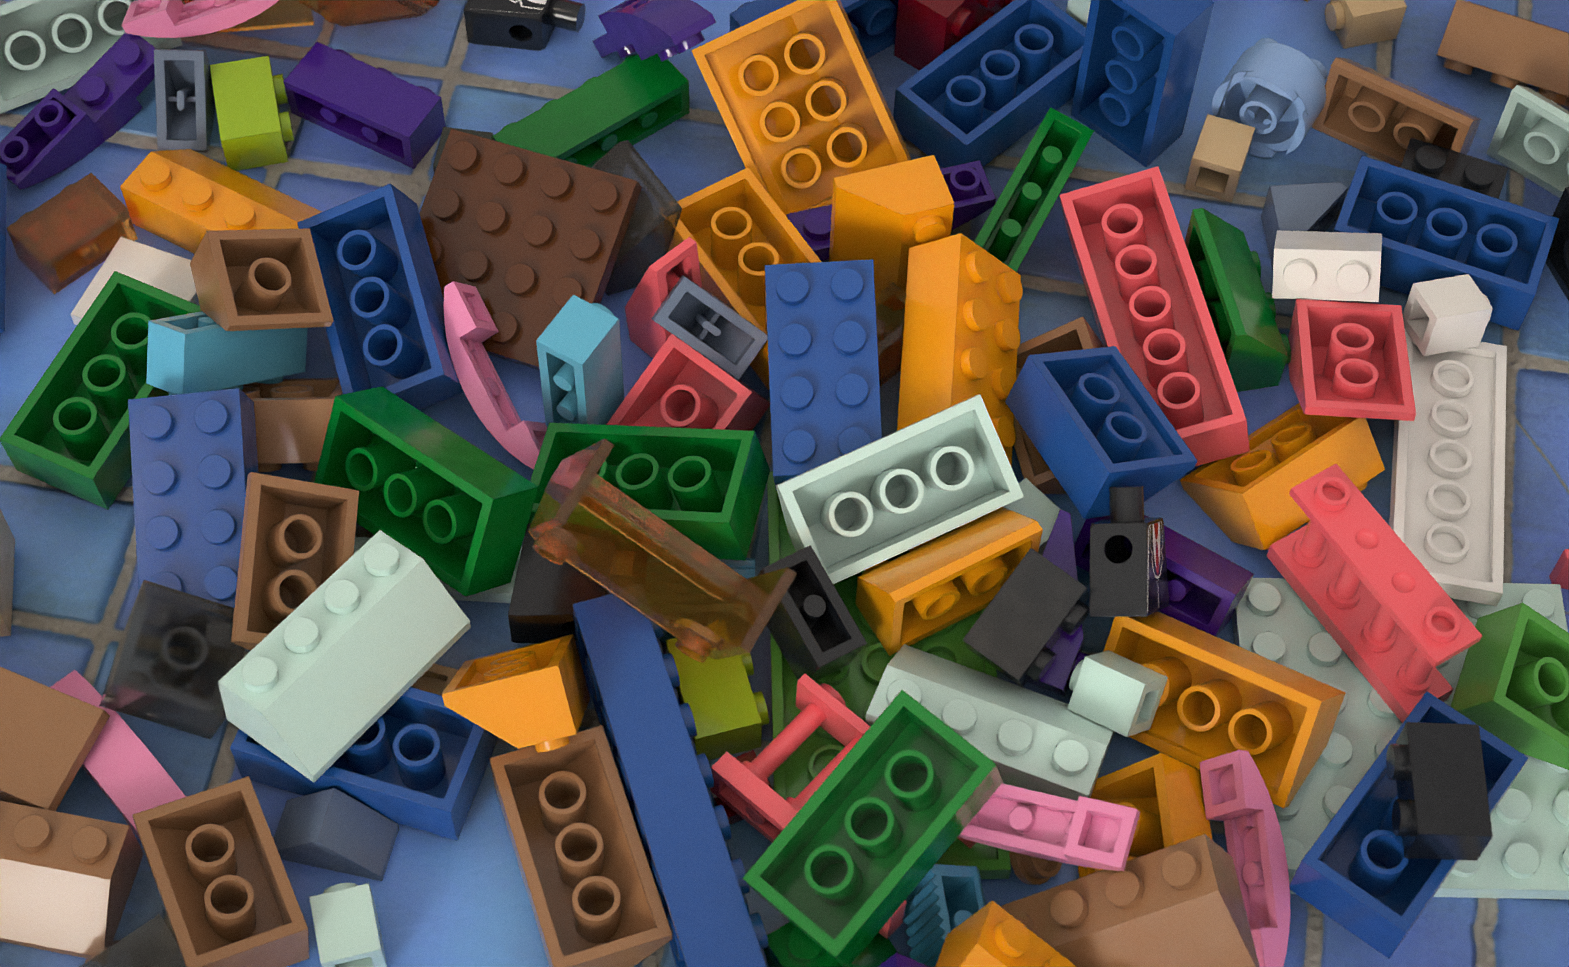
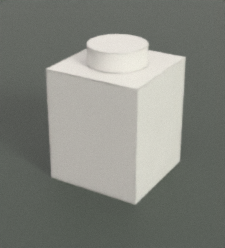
M1469 274L1413 283L1403 311L1404 328L1423 356L1479 347L1486 326L1490 321L1493 308L1487 296L1482 294Z

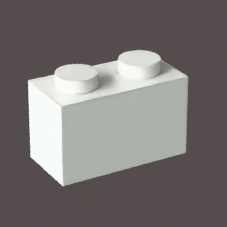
M1277 230L1274 246L1272 298L1379 302L1382 234Z

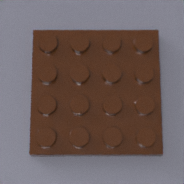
M455 129L450 130L419 214L443 298L445 286L453 281L475 286L499 331L482 342L488 355L539 370L536 340L572 295L591 304L601 303L642 186L633 179Z

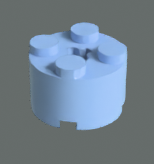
M1262 38L1254 46L1243 52L1215 92L1212 100L1213 116L1231 119L1238 123L1255 127L1248 154L1262 158L1273 157L1276 152L1287 151L1286 154H1288L1300 145L1325 105L1326 68L1320 61L1310 59L1293 47L1279 44L1270 38Z

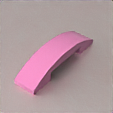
M137 0L130 3L121 25L127 34L143 37H193L214 33L243 23L264 12L279 0H194L183 4L181 0Z
M453 281L444 288L443 305L447 344L457 378L469 403L486 429L511 455L534 470L547 426L545 423L521 421L482 344L483 341L499 331L477 288Z
M73 670L52 685L51 688L101 708L110 716L83 762L82 767L119 810L127 825H130L132 831L140 839L133 820V814L186 796L111 705L82 675Z
M1237 750L1199 762L1206 820L1224 821L1227 853L1233 857L1259 966L1283 967L1287 954L1291 913L1290 884L1285 846L1275 808L1265 782L1247 750Z
M1001 784L958 837L1051 861L1097 869L1124 871L1140 811L1136 808L1079 796L1078 801Z

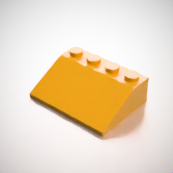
M796 0L691 50L745 168L749 167L786 216L789 213L831 205L833 178L912 160L840 0Z

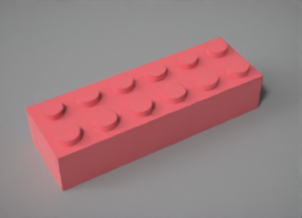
M1159 166L1060 194L1066 230L1104 347H1117L1198 460L1195 467L1249 452L1247 420Z

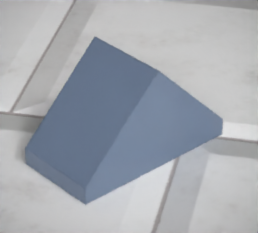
M155 49L157 149L209 150L216 106L206 50Z
M1341 182L1270 185L1261 219L1272 270L1277 230L1325 232L1339 217L1348 190L1347 186Z
M684 275L681 276L651 318L738 380L768 340L766 333Z
M332 788L287 800L273 840L282 860L382 881L399 826L394 821L338 789Z

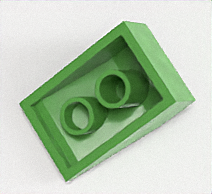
M1524 603L1478 618L1475 627L1482 634V638L1479 642L1468 648L1450 707L1517 751L1569 770V633Z

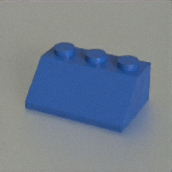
M1116 346L1029 355L1005 401L1083 519L1110 516L1109 487L1143 486L1145 502L1191 471L1198 462Z

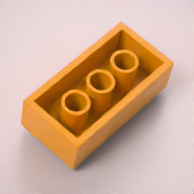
M749 167L661 209L662 247L668 253L688 237L696 241L702 288L719 298L766 334L765 265L822 262ZM767 340L750 366L767 389L770 390Z
M962 233L909 248L897 431L981 394L1012 467V449L1016 440L1014 414L1005 401L1017 379V348L1020 345V332L1018 329L1019 305L1023 294L1021 275Z

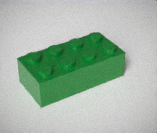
M114 271L0 437V442L16 470L109 510L132 475L128 399L169 395L167 391L146 384L148 321L200 312V306Z
M382 386L335 396L314 483L358 490L356 523L374 535L381 530L423 558L437 578L465 597L511 583L538 490L537 485Z
M549 422L530 479L532 483L538 486L528 524H536L608 544L613 548V553L746 561L770 468L755 431Z
M901 690L744 875L743 879L758 895L843 967H850L1003 783L997 764L905 691Z

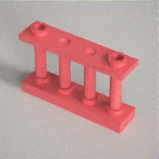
M1337 463L1292 487L1289 495L1308 516L1310 521L1304 527L1270 545L1266 555L1267 558L1402 724L1426 691L1441 701H1446L1451 695L1453 688L1436 667L1479 642L1482 634Z
M806 674L797 681L795 706L801 712L752 762L743 761L740 763L730 753L726 752L711 767L714 787L711 788V792L770 842L777 838L871 727L846 707L844 699L833 687L826 683L819 685ZM820 726L845 747L795 799L792 797L784 799L769 787L768 778ZM957 837L970 849L977 843ZM906 900L878 932L884 938L888 939L903 923Z

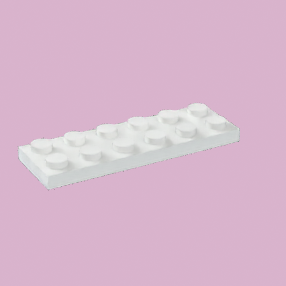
M1405 330L1416 416L1414 421L1394 420L1389 526L1450 598L1497 606L1503 595L1507 346L1481 342L1479 347L1423 356Z

